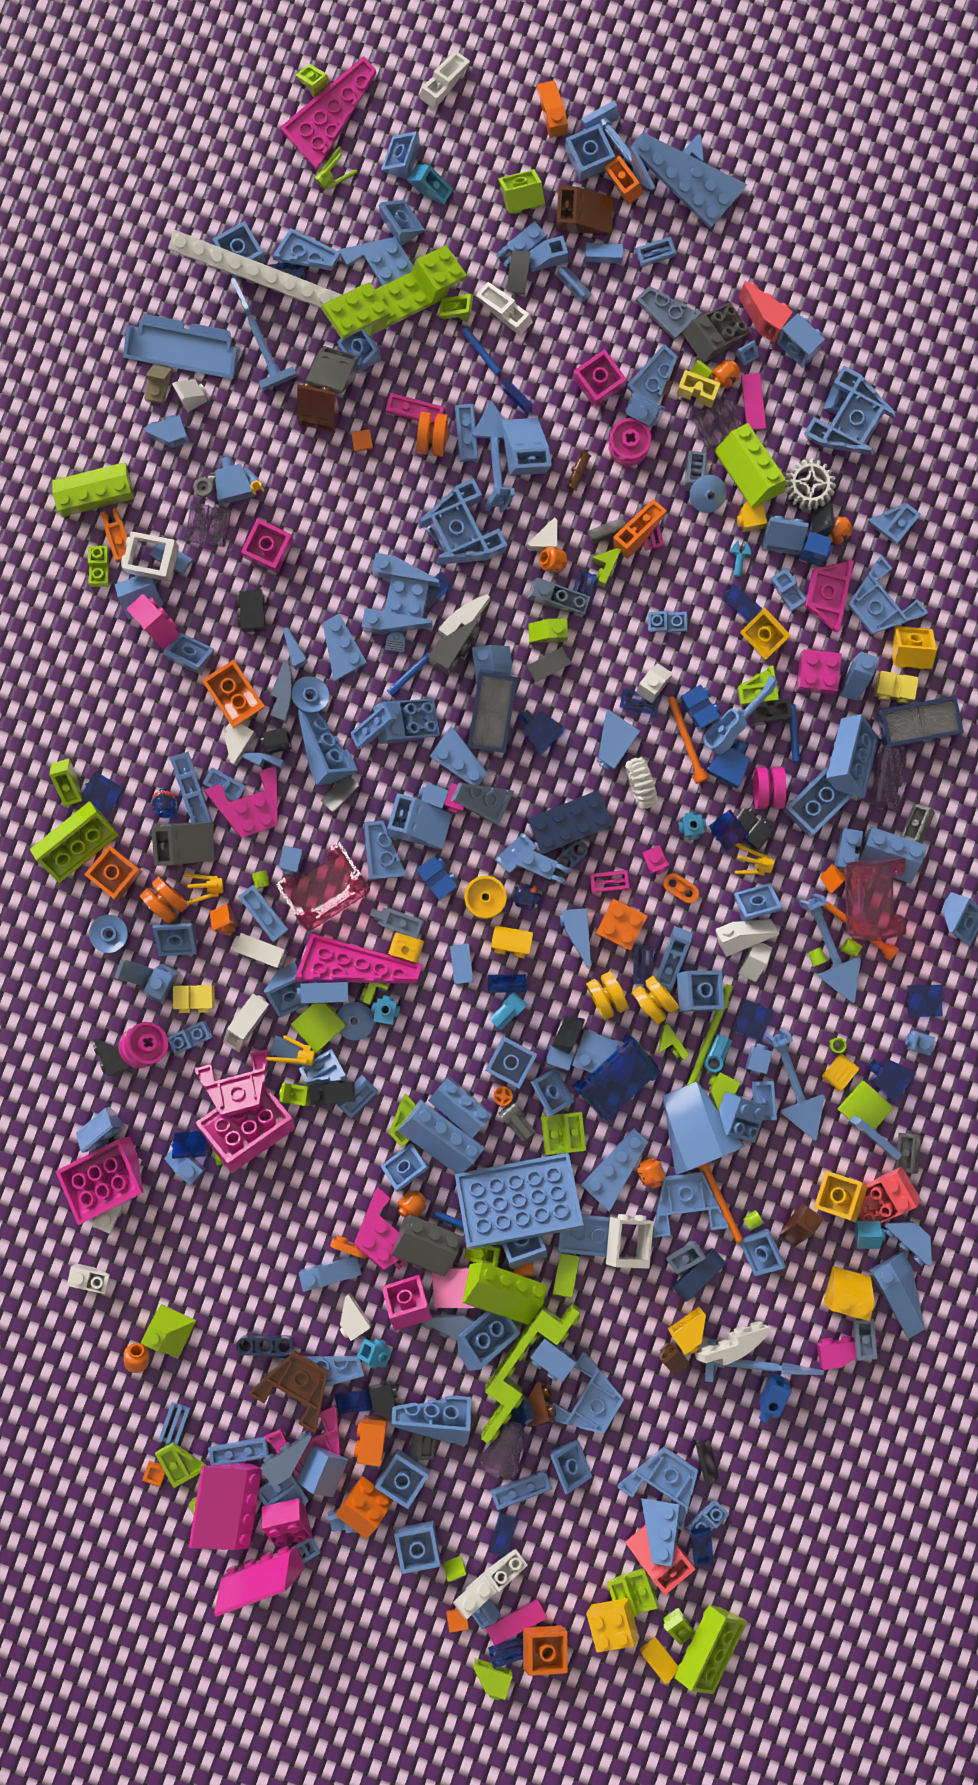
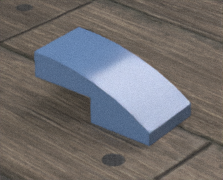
M787 568L771 577L770 580L791 613L806 603L807 598L799 589L797 581Z
M244 753L242 756L245 760L261 768L265 761L280 769H283L285 765L284 760L267 754Z
M211 767L202 783L209 788L221 784L226 798L232 801L238 800L246 787Z

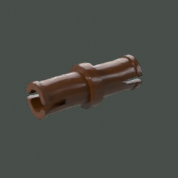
M580 451L575 466L571 468L572 473L566 488L577 491L582 476L586 474L585 469L591 458L590 454Z

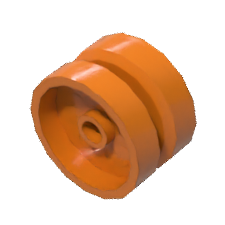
M421 411L416 453L427 455L430 443H432L433 455L443 457L448 439V415L438 413L433 425L431 412Z
M158 876L152 882V886L158 894L146 888L140 894V897L158 917H161L168 924H172L177 919V915L171 906L178 912H184L189 904L173 887Z

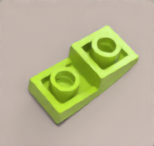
M89 546L88 584L90 587H109L108 546Z
M564 1253L560 1254L553 1295L573 1298L580 1257Z

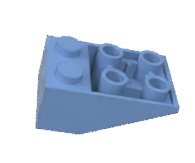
M538 418L502 420L509 475L546 473L552 464L549 446Z
M434 698L386 702L391 704L397 720L378 735L379 744L399 743L440 736ZM381 702L378 705L374 706V712L378 708H380L385 702Z
M397 793L387 827V836L443 850L452 814L417 798Z
M111 1107L103 1109L76 1132L82 1153L88 1151L91 1153L104 1147L107 1144L105 1140L111 1137L114 1138L122 1131L121 1127L124 1123Z

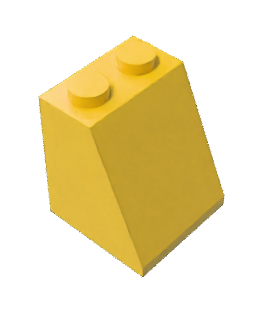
M832 1266L823 1304L831 1311L870 1321L875 1303L871 1277Z

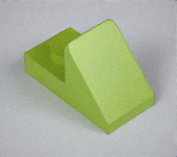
M308 64L296 74L298 81L308 87L313 98L328 87L327 74L311 64Z
M466 294L442 298L439 317L442 319L459 317L463 321L468 322L473 295Z
M616 548L592 557L593 563L604 567V569L600 568L596 576L599 579L597 585L605 587L621 549Z
M669 1024L663 1025L658 1053L672 1045L671 1051L677 1059L680 1057L681 1060H685L690 1055Z
M466 1245L464 1259L476 1263L484 1262L497 1267L500 1247L498 1245H491L468 1250Z
M679 1608L663 1618L665 1629L680 1645L695 1635L694 1629Z

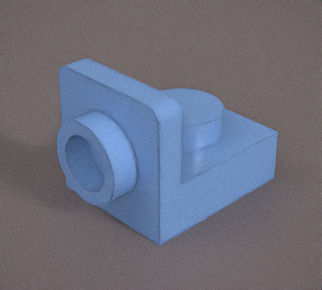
M911 1031V1034H908L906 1037V1050L931 1056L935 1037Z

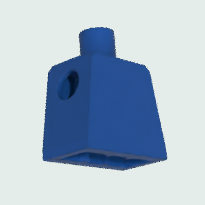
M737 740L733 748L730 747L725 753L718 754L706 769L707 773L738 789L749 761V757L743 754L747 744Z
M770 1371L759 1399L761 1410L759 1419L761 1421L770 1423L772 1416L777 1418L781 1416L792 1393L788 1378Z

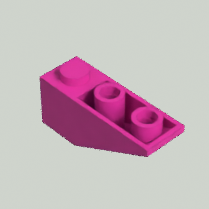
M843 1336L841 1340L833 1341V1338L822 1339V1342L816 1343L819 1366L823 1370L842 1368L856 1358L855 1339L852 1336Z

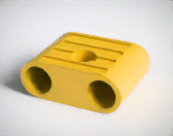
M395 932L388 954L418 963L424 941Z
M840 1053L822 1077L841 1092L858 1072L859 1067Z

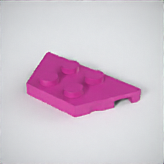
M853 560L812 570L805 607L834 632L840 631L854 563Z

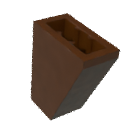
M800 1203L779 1235L794 1246H797L814 1235L825 1218Z

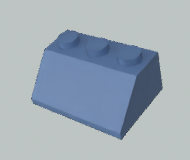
M871 827L867 830L857 866L911 884L922 864L927 845Z
M584 1029L571 1065L627 1086L639 1049Z
M449 1076L428 1100L471 1138H474L493 1114Z
M486 1311L458 1336V1355L469 1371L482 1369L521 1333L511 1319Z

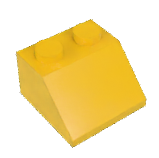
M895 626L892 649L894 666L932 669L937 652L933 629Z
M700 1307L668 1328L670 1334L685 1355L696 1352L699 1349L698 1345L702 1342L706 1315Z

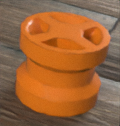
M505 1086L498 1087L493 1094L495 1102L501 1106L508 1105L513 1098L511 1090Z

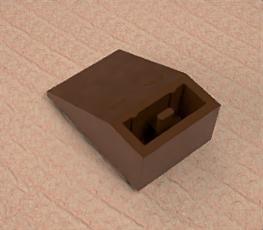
M559 186L556 232L612 235L614 197L577 186Z
M307 383L303 385L298 384V424L335 433L340 414L336 392L325 387L318 389Z

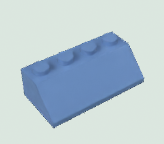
M862 714L841 718L833 753L830 758L829 769L826 774L828 782L832 784L835 790L859 798H865L879 737Z
M422 1099L419 1100L398 1128L400 1133L456 1174L467 1170L485 1149L480 1142L471 1138L461 1128Z

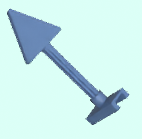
M614 101L581 118L585 125L583 131L600 123L603 131L624 158L632 165L633 174L640 184L650 190L655 189V185L635 147L630 148V151L612 128L611 123L619 119L618 106Z
M231 278L248 318L250 328L268 365L267 370L270 376L259 381L262 391L297 377L293 366L280 371L278 365L275 364L235 278Z
M492 401L489 402L472 437L490 439L494 487L492 494L485 503V511H490L492 507H499L500 512H504L515 496L514 488H505L502 484L498 439L504 440L501 423L504 418Z
M815 893L812 895L813 898L808 901L799 900L800 907L810 911L812 917L815 918L834 965L833 968L823 971L817 976L850 1002L854 1003L861 958L856 957L847 962H841L822 915L821 906L827 904L825 896Z
M783 1028L779 1029L780 1034L774 1037L765 1034L767 1042L776 1048L777 1052L781 1055L797 1100V1104L784 1108L780 1112L813 1140H817L825 1096L821 1094L805 1100L788 1053L787 1043L793 1041L791 1034Z
M709 1339L708 1345H717V1339ZM738 1359L725 1365L728 1367L773 1372L781 1371V1374L824 1375V1370L784 1362L782 1365L770 1362ZM714 1361L706 1363L705 1381L713 1382L716 1367L724 1368V1365Z

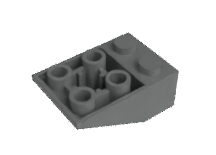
M731 302L693 319L682 332L703 363L717 357L752 333Z
M323 346L316 356L305 383L311 384L318 389L330 388L336 394L343 393L356 378L360 356Z
M475 619L440 639L428 656L429 664L448 676L451 672L455 673L460 665L458 663L460 657L466 656L470 649L468 647L471 640L475 641L480 633L478 631L480 628L478 620Z
M213 822L155 824L151 828L154 866L215 860Z

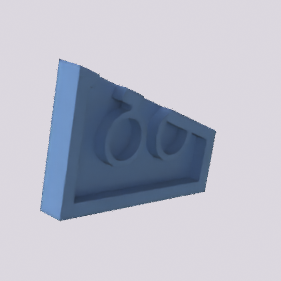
M641 1498L652 1563L673 1567L681 1505Z

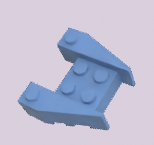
M843 366L834 384L837 389L848 394L831 425L813 417L804 435L808 440L821 447L873 455V448L866 445L882 416L886 414L895 419V412L861 374Z
M474 478L453 488L446 497L440 500L432 510L420 519L419 529L431 524L445 552L438 556V565L489 560L504 553L507 548V543L500 529L482 536L468 507L479 503L482 496Z
M376 553L372 569L374 577L390 579L391 581L385 611L365 608L361 626L363 631L384 635L392 632L432 628V620L424 619L429 588H440L439 580L396 556Z

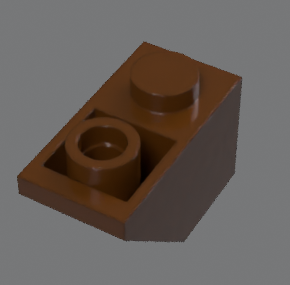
M674 1342L671 1344L666 1343L659 1350L660 1353L658 1355L661 1361L675 1376L690 1364Z
M547 1382L536 1383L523 1407L527 1427H537L556 1421V1409L551 1403L550 1397L552 1392Z

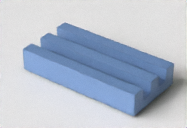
M671 236L635 248L641 268L677 255ZM668 243H669V246H666V247H663V248H660V249H656V250H653V251L648 252V253H645V254H642V253H641V252H644V251H647V250H650V249H653V248H656V247H659V246H662V245H665V244H668Z
M172 1402L158 1441L178 1445L191 1408ZM174 1408H178L168 1437H165ZM181 1410H184L185 1412L179 1430L177 1432L175 1440H173L172 1436L177 1425Z

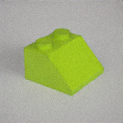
M534 169L498 178L505 207L509 213L517 214L524 209H537L540 205L545 204L542 182Z

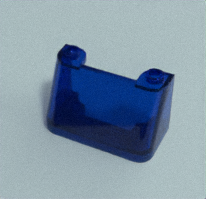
M628 1033L621 1038L622 1046L618 1045L616 1047L617 1050L591 1075L587 1074L585 1076L586 1080L581 1082L578 1079L571 1085L604 1121H610L615 1118L617 1111L650 1080H655L660 1074V1067L638 1041Z

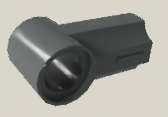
M513 1101L498 1113L523 1142L536 1132Z

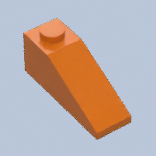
M555 80L537 84L549 138L567 135L568 121Z
M654 499L651 500L613 537L614 548L621 549L620 553L628 559L641 547L667 513V510Z

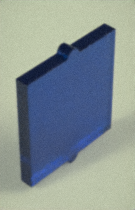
M95 771L90 781L85 783L86 787L81 795L83 801L87 803L91 801L97 809L109 815L115 803H118V798L124 788Z
M731 809L709 825V828L716 836V840L721 843L726 852L749 835Z
M907 985L906 1003H908V1017L943 1016L942 1002H944V999H942L941 985Z
M743 999L732 1030L743 1034L745 1038L751 1037L762 1042L774 1010L761 1006V1003H754Z
M201 1131L174 1133V1140L171 1144L173 1148L172 1159L204 1157L207 1155L209 1142Z

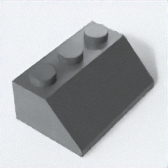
M409 1215L402 1221L391 1255L445 1277L458 1254L463 1236Z

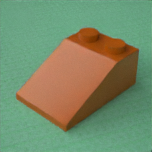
M234 659L202 680L233 728L265 708Z

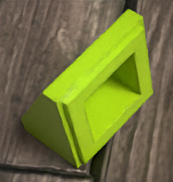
M700 360L695 362L690 371L710 379L712 370Z
M462 1556L444 1562L448 1582L466 1576L467 1568Z

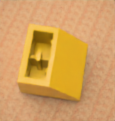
M495 925L491 949H494L496 954L505 955L506 952L513 953V957L524 959L525 955L529 956L533 932Z

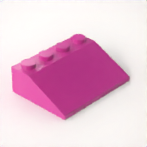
M265 1084L261 1108L224 1118L216 1108L195 1122L231 1174L295 1130L292 1117Z
M130 1137L117 1139L55 1171L78 1225L144 1193L138 1154Z
M248 1462L201 1467L189 1542L190 1548L220 1550L250 1548L262 1474L260 1467Z
M285 1546L273 1555L270 1552L261 1556L257 1561L251 1559L243 1563L241 1567L235 1565L226 1570L227 1573L220 1581L214 1611L215 1617L285 1592L305 1569L297 1547L289 1548Z

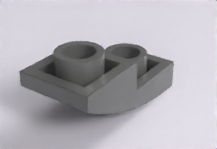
M512 250L506 292L525 295L531 253Z
M562 646L529 664L527 667L535 682H538L571 664V661Z

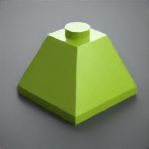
M161 1304L149 1324L141 1344L155 1351L179 1357L196 1320Z

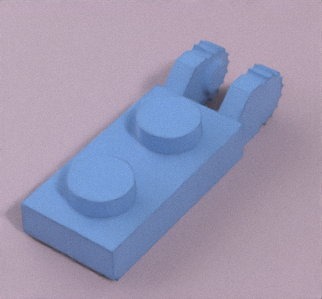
M534 221L498 251L496 257L501 259L509 252L512 254V250L529 252L547 238V234ZM511 256L504 262L506 268L510 267Z
M524 846L515 863L517 866L563 885L567 881L562 877L553 875L555 868L566 874L571 873V869Z

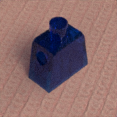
M527 709L520 716L526 724L522 729V733L539 757L566 731L565 727L542 711L534 716Z
M872 1058L866 1065V1068L874 1073L869 1081L891 1103L897 1102L917 1074L890 1059H884L880 1064Z

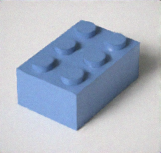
M825 768L783 809L809 837L813 836L853 796L835 790L826 778L828 768Z

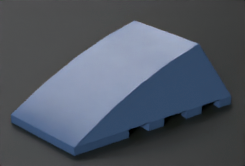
M698 1081L662 1096L676 1175L746 1147L739 1138L725 1134L720 1112L713 1105V1101Z

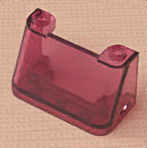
M341 842L332 845L328 849L327 861L296 880L294 876H285L276 883L295 917L306 930L316 929L370 892L368 883Z
M905 858L860 860L849 862L846 865V930L850 937L881 941L906 935V921L901 915L894 914L893 877L904 874L906 868Z

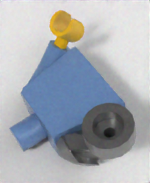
M232 457L222 458L223 468L217 469L214 473H210L205 477L198 478L193 485L195 493L201 498L209 497L217 490V499L220 505L255 497L256 491L259 489L264 492V488L257 476L248 468H243L241 464L234 465Z

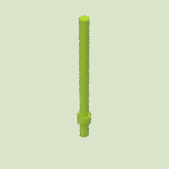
M726 984L723 991L724 1008L726 1009L730 1003L728 1000L734 987ZM725 1009L718 1010L714 1014L687 1086L698 1080Z

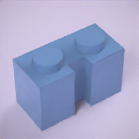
M847 828L840 830L834 862L835 867L849 871L857 869L859 854L855 853V849L861 847L863 831Z

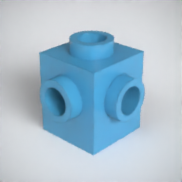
M696 812L685 813V817H682L680 822H678L679 833H682L683 838H688L689 840L700 839V836L704 834V830H707L705 818L702 819V815H696ZM690 822H695L696 828H691Z
M383 996L382 999L378 998L377 1002H373L372 1013L375 1014L373 1021L394 1025V1019L399 1017L400 1006H397L398 1002L394 1001V997ZM388 1006L389 1012L385 1014L383 1008Z
M375 1338V1341L363 1339L357 1357L364 1361L368 1367L374 1369L377 1366L385 1368L392 1349L386 1346L384 1340Z

